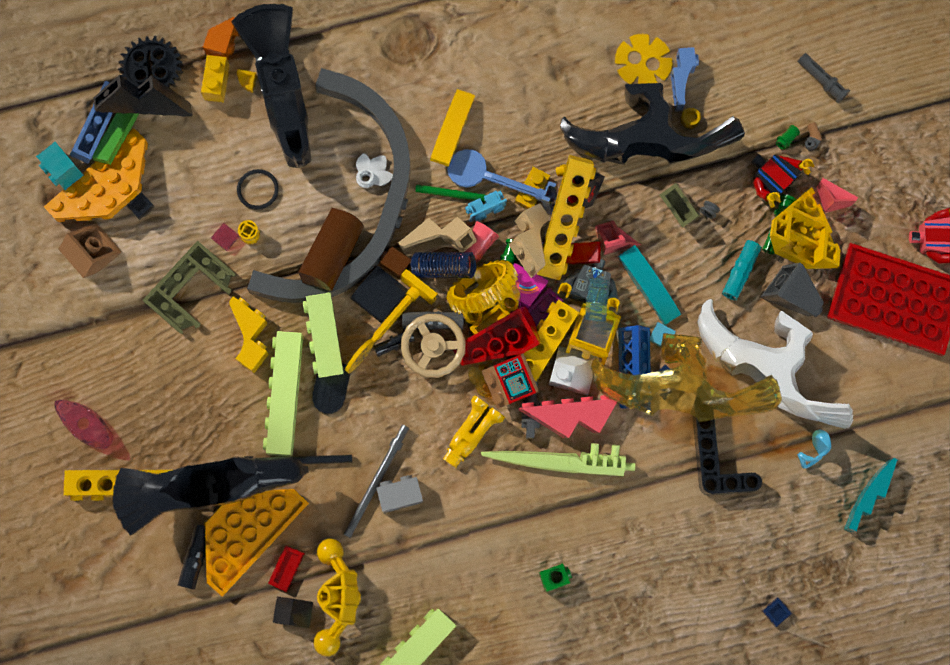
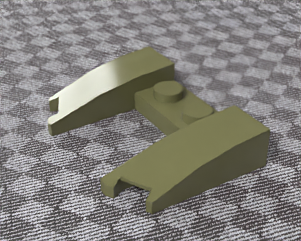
M199 241L187 251L143 299L146 305L180 334H183V329L194 325L195 328L201 326L198 321L173 300L193 276L200 270L228 295L232 290L228 288L231 276H236L231 269Z

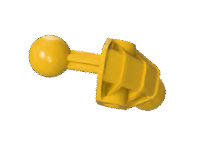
M326 539L317 548V556L320 562L332 566L337 573L327 580L317 593V601L320 607L335 620L330 629L319 631L313 642L316 652L326 657L334 655L339 650L341 645L339 636L347 625H353L356 622V611L361 600V594L357 585V573L355 570H349L342 559L344 554L343 546L335 539Z

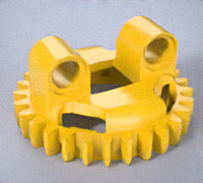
M504 260L490 261L488 264L483 263L482 266H477L475 275L472 278H458V281L449 288L447 300L450 308L454 313H462L465 320L470 324L479 323L483 312L495 306L496 302L505 311L511 312L516 310L520 299V291L515 282L518 280L516 269L512 263ZM477 282L479 286L466 295L464 291Z

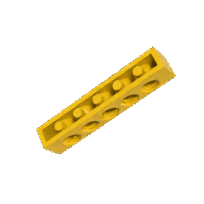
M573 155L568 157L542 247L545 266L537 275L560 280L561 276L566 274L568 264L565 262L567 256L572 254L574 245L571 242L573 237H577L579 226L577 225L578 218L583 217L585 206H582L584 198L588 199L591 187H588L590 179H594L596 173L592 160ZM575 176H582L583 181L580 184L572 182ZM570 195L578 197L575 203H568L567 198ZM566 214L572 216L569 222H563L561 218ZM558 234H565L567 236L564 241H557L555 239ZM553 253H559L561 255V257L558 260H552L550 258V256Z
M65 470L63 495L70 497V501H83V497H91L92 501H103L104 497L113 496V486L115 485L116 475L120 470ZM140 470V471L149 472V473H154V474H159V473L169 472V471H172V470ZM90 480L92 483L90 490L84 491V483ZM111 480L113 483L112 488L109 491H105L104 484Z

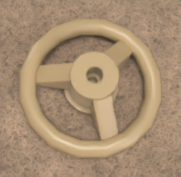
M428 313L417 317L406 327L401 338V352L405 363L413 372L424 377L439 378L450 374L460 365L465 354L466 340L462 329L453 319L442 314ZM430 321L447 325L454 332L457 341H444L443 337L439 334L430 333L425 323ZM416 328L419 329L423 336L421 349L424 353L418 364L412 359L409 351V340ZM457 349L454 359L446 367L438 370L426 369L432 358L439 357L444 351Z

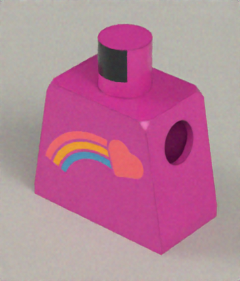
M514 263L513 266L518 274V280L515 282L520 291L517 309L526 306L528 310L545 290L549 280L537 274L531 278L522 266Z

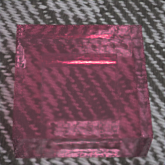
M223 223L211 239L225 251H228L240 236Z

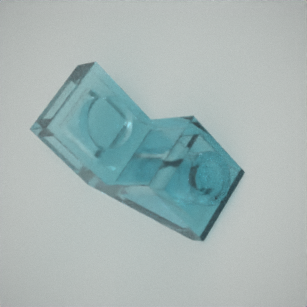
M589 277L585 307L586 320L606 321L609 280L601 277Z

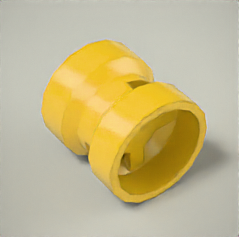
M245 220L240 223L238 233L242 241L249 245L257 243L260 238V231L256 223L251 220Z

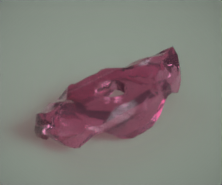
M55 401V410L61 422L75 438L99 450H105L112 444V432L95 411L75 401ZM82 418H87L89 426L81 430L78 427V422Z

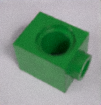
M563 563L538 573L545 592L570 584L569 579L572 578L568 566L564 567ZM557 571L562 575L560 583L552 582L550 578L552 572Z

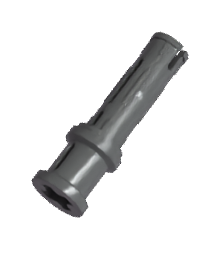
M804 53L797 62L824 86V91L829 92L836 99L837 103H840L849 94V89H845L836 77H831L807 53Z

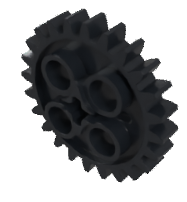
M146 36L145 41H142L139 37L138 44L132 41V48L125 47L128 53H121L124 60L118 61L120 66H122L118 68L122 77L136 87H139L151 76L148 52L151 51L150 58L153 63L151 66L153 77L167 87H177L174 81H181L178 74H183V70L180 68L183 66V62L180 60L182 57L180 53H177L176 46L172 47L173 45L170 41L166 43L163 37L158 41L156 36L153 37V40H150ZM159 54L164 55L161 59H156ZM139 57H144V59H143L142 61H140V62H137V61H136L137 58H139ZM162 72L166 73L162 78L157 77ZM141 75H146L145 79L138 80Z

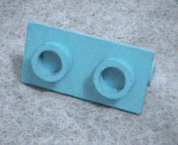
M494 191L484 196L486 201L484 205L480 198L468 203L465 210L467 214L471 213L470 222L474 220L479 222L485 219L489 213L494 212L495 214L504 210L507 199L501 200L504 198L502 192Z

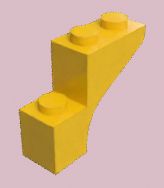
M232 297L229 305L243 334V346L235 359L255 374L269 355L265 350L267 347L258 340L254 342L268 324L264 319L266 316L257 309L255 311L251 310L248 307L250 304L241 297L239 299Z

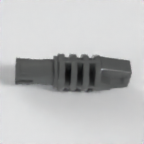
M538 392L525 397L522 403L534 402V406H540V402L537 400ZM522 413L521 428H526V439L535 438V428H540V423Z

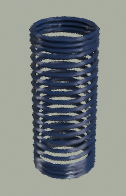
M415 252L411 259V271L417 278H472L476 272V258L472 252ZM468 256L470 257V262H471L469 274H468V270H469V258H468ZM419 257H420V261H419L420 273H419V269H418V258H419Z

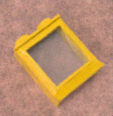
M583 303L565 353L569 354L571 348L582 351V357L585 359H589L591 355L602 358L600 365L604 366L621 316L613 311L599 309L593 304Z

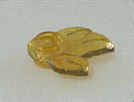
M491 360L481 362L478 368L470 366L468 370L470 382L476 386L478 395L484 398L492 396L489 388L487 391H484L482 388L483 384L487 385L482 371L494 366Z

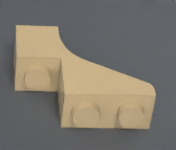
M541 204L524 210L518 216L515 223L522 233L517 235L509 244L512 252L531 278L545 266L540 230L549 223L551 218Z
M458 217L443 229L428 218L398 242L405 255L408 258H412L415 252H431L443 247H452L463 253L477 242V239L471 228Z

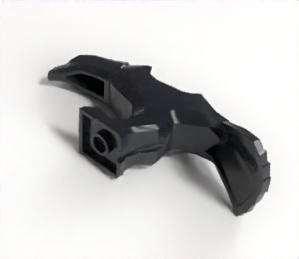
M275 3L257 5L237 14L231 23L255 57V66L269 124L280 144L286 163L289 167L301 168L309 164L312 159L308 135V115L295 60L289 52L293 7Z
M662 83L625 84V99L628 105L632 108L644 106L649 110L638 120L603 131L575 126L566 117L561 119L560 125L567 144L577 153L602 163L608 161L625 165L629 157L636 155L661 157L666 159L669 164L689 160L738 142L745 135L740 120L732 116L718 127L698 138L685 136L672 125V107L663 97L664 87ZM622 156V162L617 157Z
M232 457L222 461L188 465L159 474L121 468L116 475L115 485L113 486V508L123 529L131 536L165 511L201 510L208 508L213 512L221 505L246 500L265 491L298 483L304 475L309 473L308 466L303 465L295 457L253 459Z

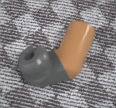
M816 122L807 125L810 136L805 141V147L809 151L817 149L822 140Z

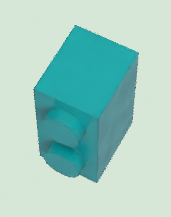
M56 142L36 156L41 162L39 167L46 175L48 173L51 174L48 178L55 186L60 184L64 190L84 176Z

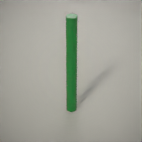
M416 184L415 192L472 201L480 198L482 202L486 203L484 199L486 194Z

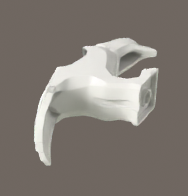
M712 299L707 300L702 305L701 314L698 317L700 337L713 356L714 361L719 362L732 376L740 373L751 376L767 391L771 404L791 414L843 429L851 426L853 410L849 404L806 400L799 392L795 373L805 361V346L811 341L812 331L781 311L775 320L774 332L778 336L786 338L787 345L781 348H771L740 339L732 334L715 315Z

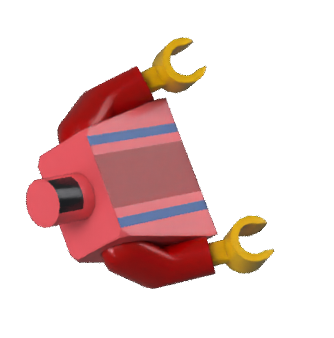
M950 208L937 211L927 217L919 226V231L909 232V242L920 243V253L926 254L929 259L938 264H950Z

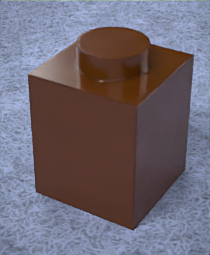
M393 247L389 251L385 250L380 257L381 268L401 280V274L411 267V259Z

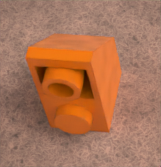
M231 17L208 30L203 45L206 55L227 57V60H229L230 55H233L235 50L234 41L236 37H239L238 32L231 23L235 17Z

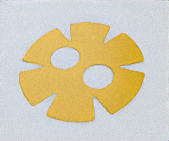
M636 34L629 37L633 47L624 41L619 45L615 54V64H626V66L618 69L617 72L628 84H632L637 76L638 84L657 83L654 74L662 80H665L670 74L672 58L661 57L669 53L670 50L658 37L649 45V34ZM636 51L640 53L641 61L638 64H632L628 61V54L630 52ZM649 58H656L659 61L660 66L657 70H649L647 68L646 61Z

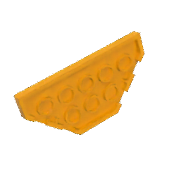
M133 128L125 138L111 165L97 161L94 162L82 173L84 176L66 190L63 189L44 208L57 222H66L69 219L85 221L100 217L102 219H111L141 192V176L144 174L146 162L144 156L145 150L148 149V142Z
M273 489L256 494L246 500L221 505L205 522L207 584L223 597L309 503L294 489Z

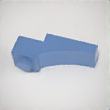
M694 47L678 49L676 55L677 67L673 68L671 72L675 112L683 111L687 78L690 73H694L696 66L699 65V56L695 54Z

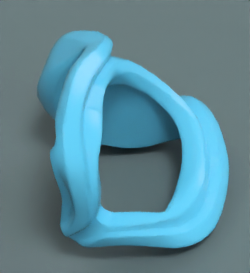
M819 429L813 432L812 443L818 453L817 457L813 458L802 452L798 453L803 469L817 463L831 450L830 436L826 431Z

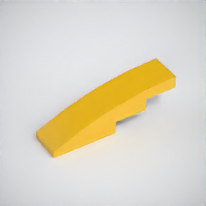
M459 89L456 90L430 161L449 167L475 100L474 94Z

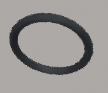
M262 169L248 171L240 178L237 185V195L241 203L255 210L264 209L272 205L279 192L276 178L270 172ZM261 173L267 175L273 181L275 187L274 195L266 204L251 205L242 197L241 186L248 176Z

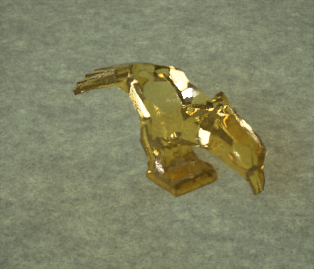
M663 333L661 343L662 359L668 364H681L673 369L645 375H632L609 369L603 366L598 361V358H595L591 364L595 385L605 397L629 409H637L650 416H653L658 410L671 409L689 413L700 422L723 417L769 412L776 409L782 399L778 381L772 375L734 393L717 390L707 380L708 361L701 353L702 338L696 336Z

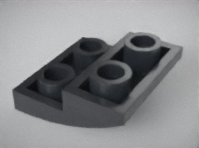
M377 266L361 283L350 299L382 323L406 296L408 289Z

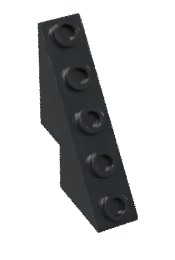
M118 75L93 97L95 111L102 113L193 116L191 103L152 75L139 87Z

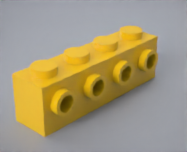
M559 299L557 303H551L547 310V313H549L546 320L541 319L537 326L541 344L524 353L535 382L543 373L579 315L577 310Z

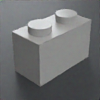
M412 475L403 476L399 482L392 483V480L380 483V487H376L383 513L423 503L417 477L413 478Z

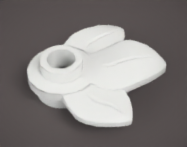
M363 153L357 159L356 167L358 173L356 181L360 187L383 186L392 180L393 174L385 171L387 166L386 156H378L370 160ZM364 176L370 178L369 181H363L362 179Z

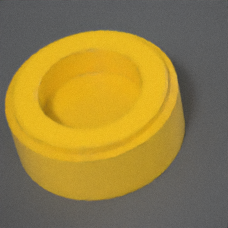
M695 108L685 109L680 118L682 125L690 129L697 127L701 120L700 112Z

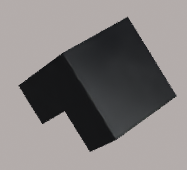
M277 597L273 623L309 628L313 602Z

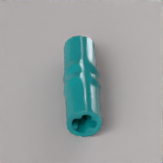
M751 240L745 242L722 291L723 296L730 300H738L762 249L761 245Z

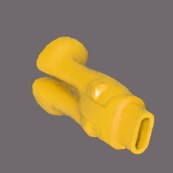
M475 395L471 399L472 410L453 436L449 445L450 448L446 449L448 452L443 457L446 462L457 468L461 461L464 462V458L474 451L484 434L493 424L501 423L505 419L504 415L490 407L477 429L471 433L470 431L489 407L487 403Z

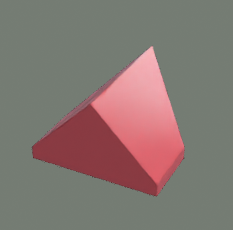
M824 178L817 185L824 213L851 207L858 199L855 195Z
M614 221L595 225L603 255L628 249L633 245H641L620 229Z

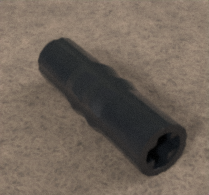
M197 524L194 526L177 586L195 590L203 559L206 555L205 526Z

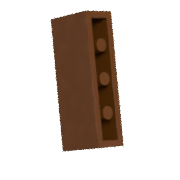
M331 208L298 272L302 283L328 291L333 290L364 228L363 223L356 216L340 209Z

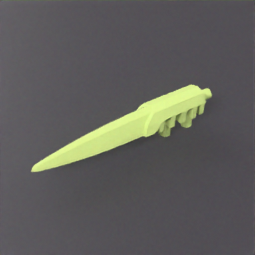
M591 443V452H582L580 457L576 453L536 451L481 452L482 456L491 459L559 472L624 476L625 470L635 471V463L626 462L625 455H619L620 445H612L611 455H607L606 453L599 454L598 443Z

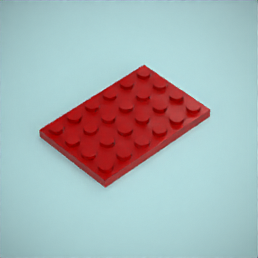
M849 243L827 319L943 357L950 339V275Z

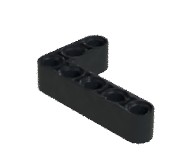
M699 394L693 399L691 407L700 491L708 496L743 494L757 491L762 486V479L757 473L720 474L713 400L708 394ZM699 399H703L707 403L705 409L698 406L697 401ZM701 419H705L708 422V429L701 428L699 424ZM704 439L708 440L711 444L710 449H704L701 441ZM704 460L712 462V470L705 469L703 465ZM747 478L754 479V488H750L747 485ZM727 479L734 481L735 488L733 490L726 486ZM707 480H711L714 483L715 488L713 491H709L706 488L705 482Z

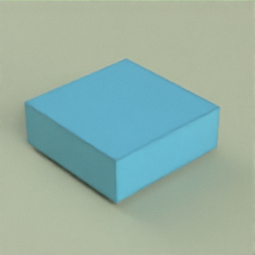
M658 322L650 336V342L666 350L676 331Z

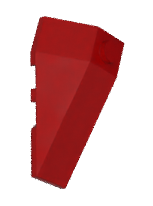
M526 306L515 310L466 339L465 354L460 364L463 366L520 355L541 344L536 324Z

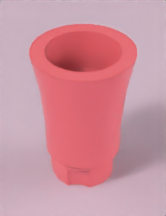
M476 221L472 230L477 242L465 251V253L472 252L474 254L476 263L481 260L490 246L499 238L496 232ZM468 256V258H469V268H470L471 262H470V257Z

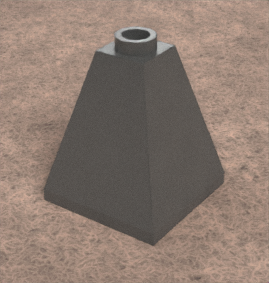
M801 263L782 266L761 295V298L805 316L817 317L823 310L822 305L824 302Z

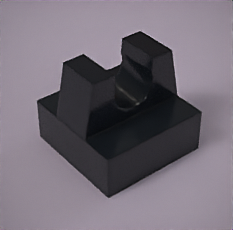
M142 192L126 205L139 220L151 213V210L155 207Z

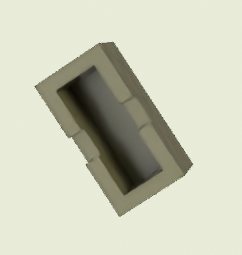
M675 183L660 194L682 228H685L701 216L678 183Z

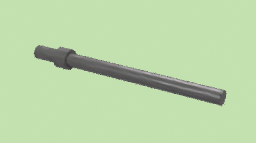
M402 425L395 439L392 438L385 458L344 532V535L349 538L353 535L377 490L376 487L379 486L395 454L402 448V441L409 430L407 426Z

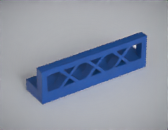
M640 325L618 328L620 408L649 409L651 408L650 328ZM632 331V339L629 343L625 342L624 332ZM630 351L632 353V360L628 364L626 362V354ZM629 371L633 374V379L630 383L626 381V375ZM631 392L633 394V403L626 404V396Z

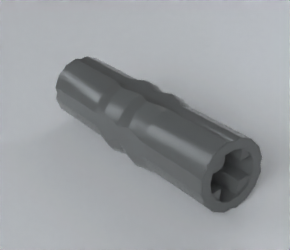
M403 312L402 315L403 329H406L417 317L428 313L442 314L453 319L462 330L464 327V316L462 313L458 314V312ZM429 321L425 323L428 330L450 329L447 325L440 322Z

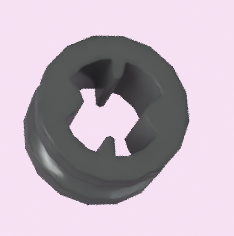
M705 201L703 203L704 207L700 208V212L710 219H715L716 213H719L720 208L710 201Z

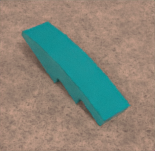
M636 245L618 255L636 288L641 291L663 325L668 324L681 315L670 294Z
M892 458L888 460L873 475L854 504L844 530L851 533L857 531L862 515H871L876 499L881 500L886 497L898 459Z

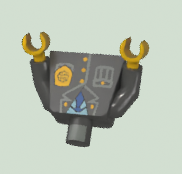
M600 259V263H593L592 267L584 265L582 269H576L566 277L557 291L558 294L560 291L565 292L566 298L593 304L603 309L606 307L607 311H609V307H614L616 312H618L620 304L615 281L611 279V273L603 271L606 263L603 259Z

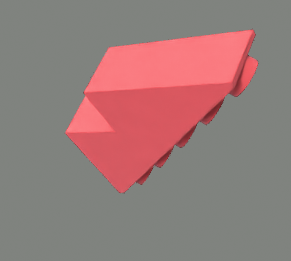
M611 394L601 395V400H593V396L581 397V402H574L573 398L561 399L562 404H554V400L542 401V406H534V402L522 403V408L518 410L562 438H570L577 423L592 433H600L619 399L613 398Z

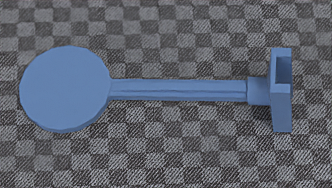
M465 149L453 155L447 170L450 179L456 185L472 187L485 179L535 197L536 200L542 201L545 211L552 215V202L556 200L558 195L556 183L549 181L545 190L537 189L487 171L485 159L475 150Z

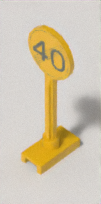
M406 269L401 274V282L410 288L406 296L375 331L373 337L357 350L347 364L345 371L351 373L361 364L374 343L382 338L412 301L415 302L420 296L432 305L437 300L436 296L438 293Z

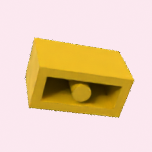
M207 55L201 87V94L205 101L224 103L230 69L227 57Z

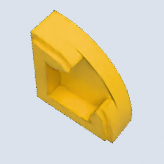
M237 69V77L241 86L245 90L254 93L257 72Z

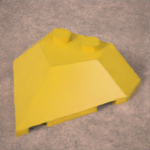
M811 187L772 220L770 239L775 254L794 263H801L807 269L838 268L841 250L838 243L834 244L830 235L832 233L831 227L821 205L817 204L814 199L815 191Z

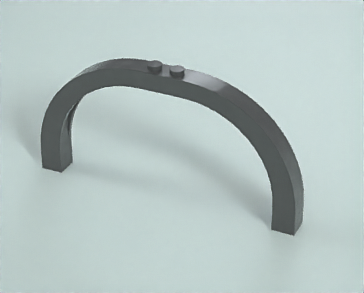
M323 68L320 70L315 85L317 93L349 102L374 119L386 135L393 153V178L374 236L364 251L343 268L332 291L304 284L302 280L284 279L253 270L247 288L249 293L280 302L303 303V301H306V296L331 293V296L334 297L360 283L377 267L381 261V255L385 250H388L396 228L400 229L403 217H400L402 210H406L409 200L406 196L410 182V154L404 130L396 114L380 95L364 83L352 77Z

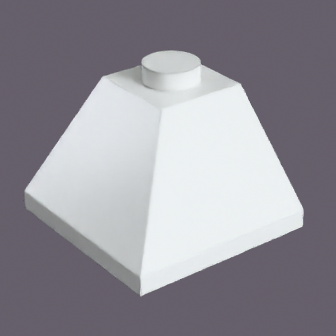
M559 346L549 385L588 396L598 357L591 355L589 359H585L582 357L583 352L571 349L568 354L565 353L567 348Z

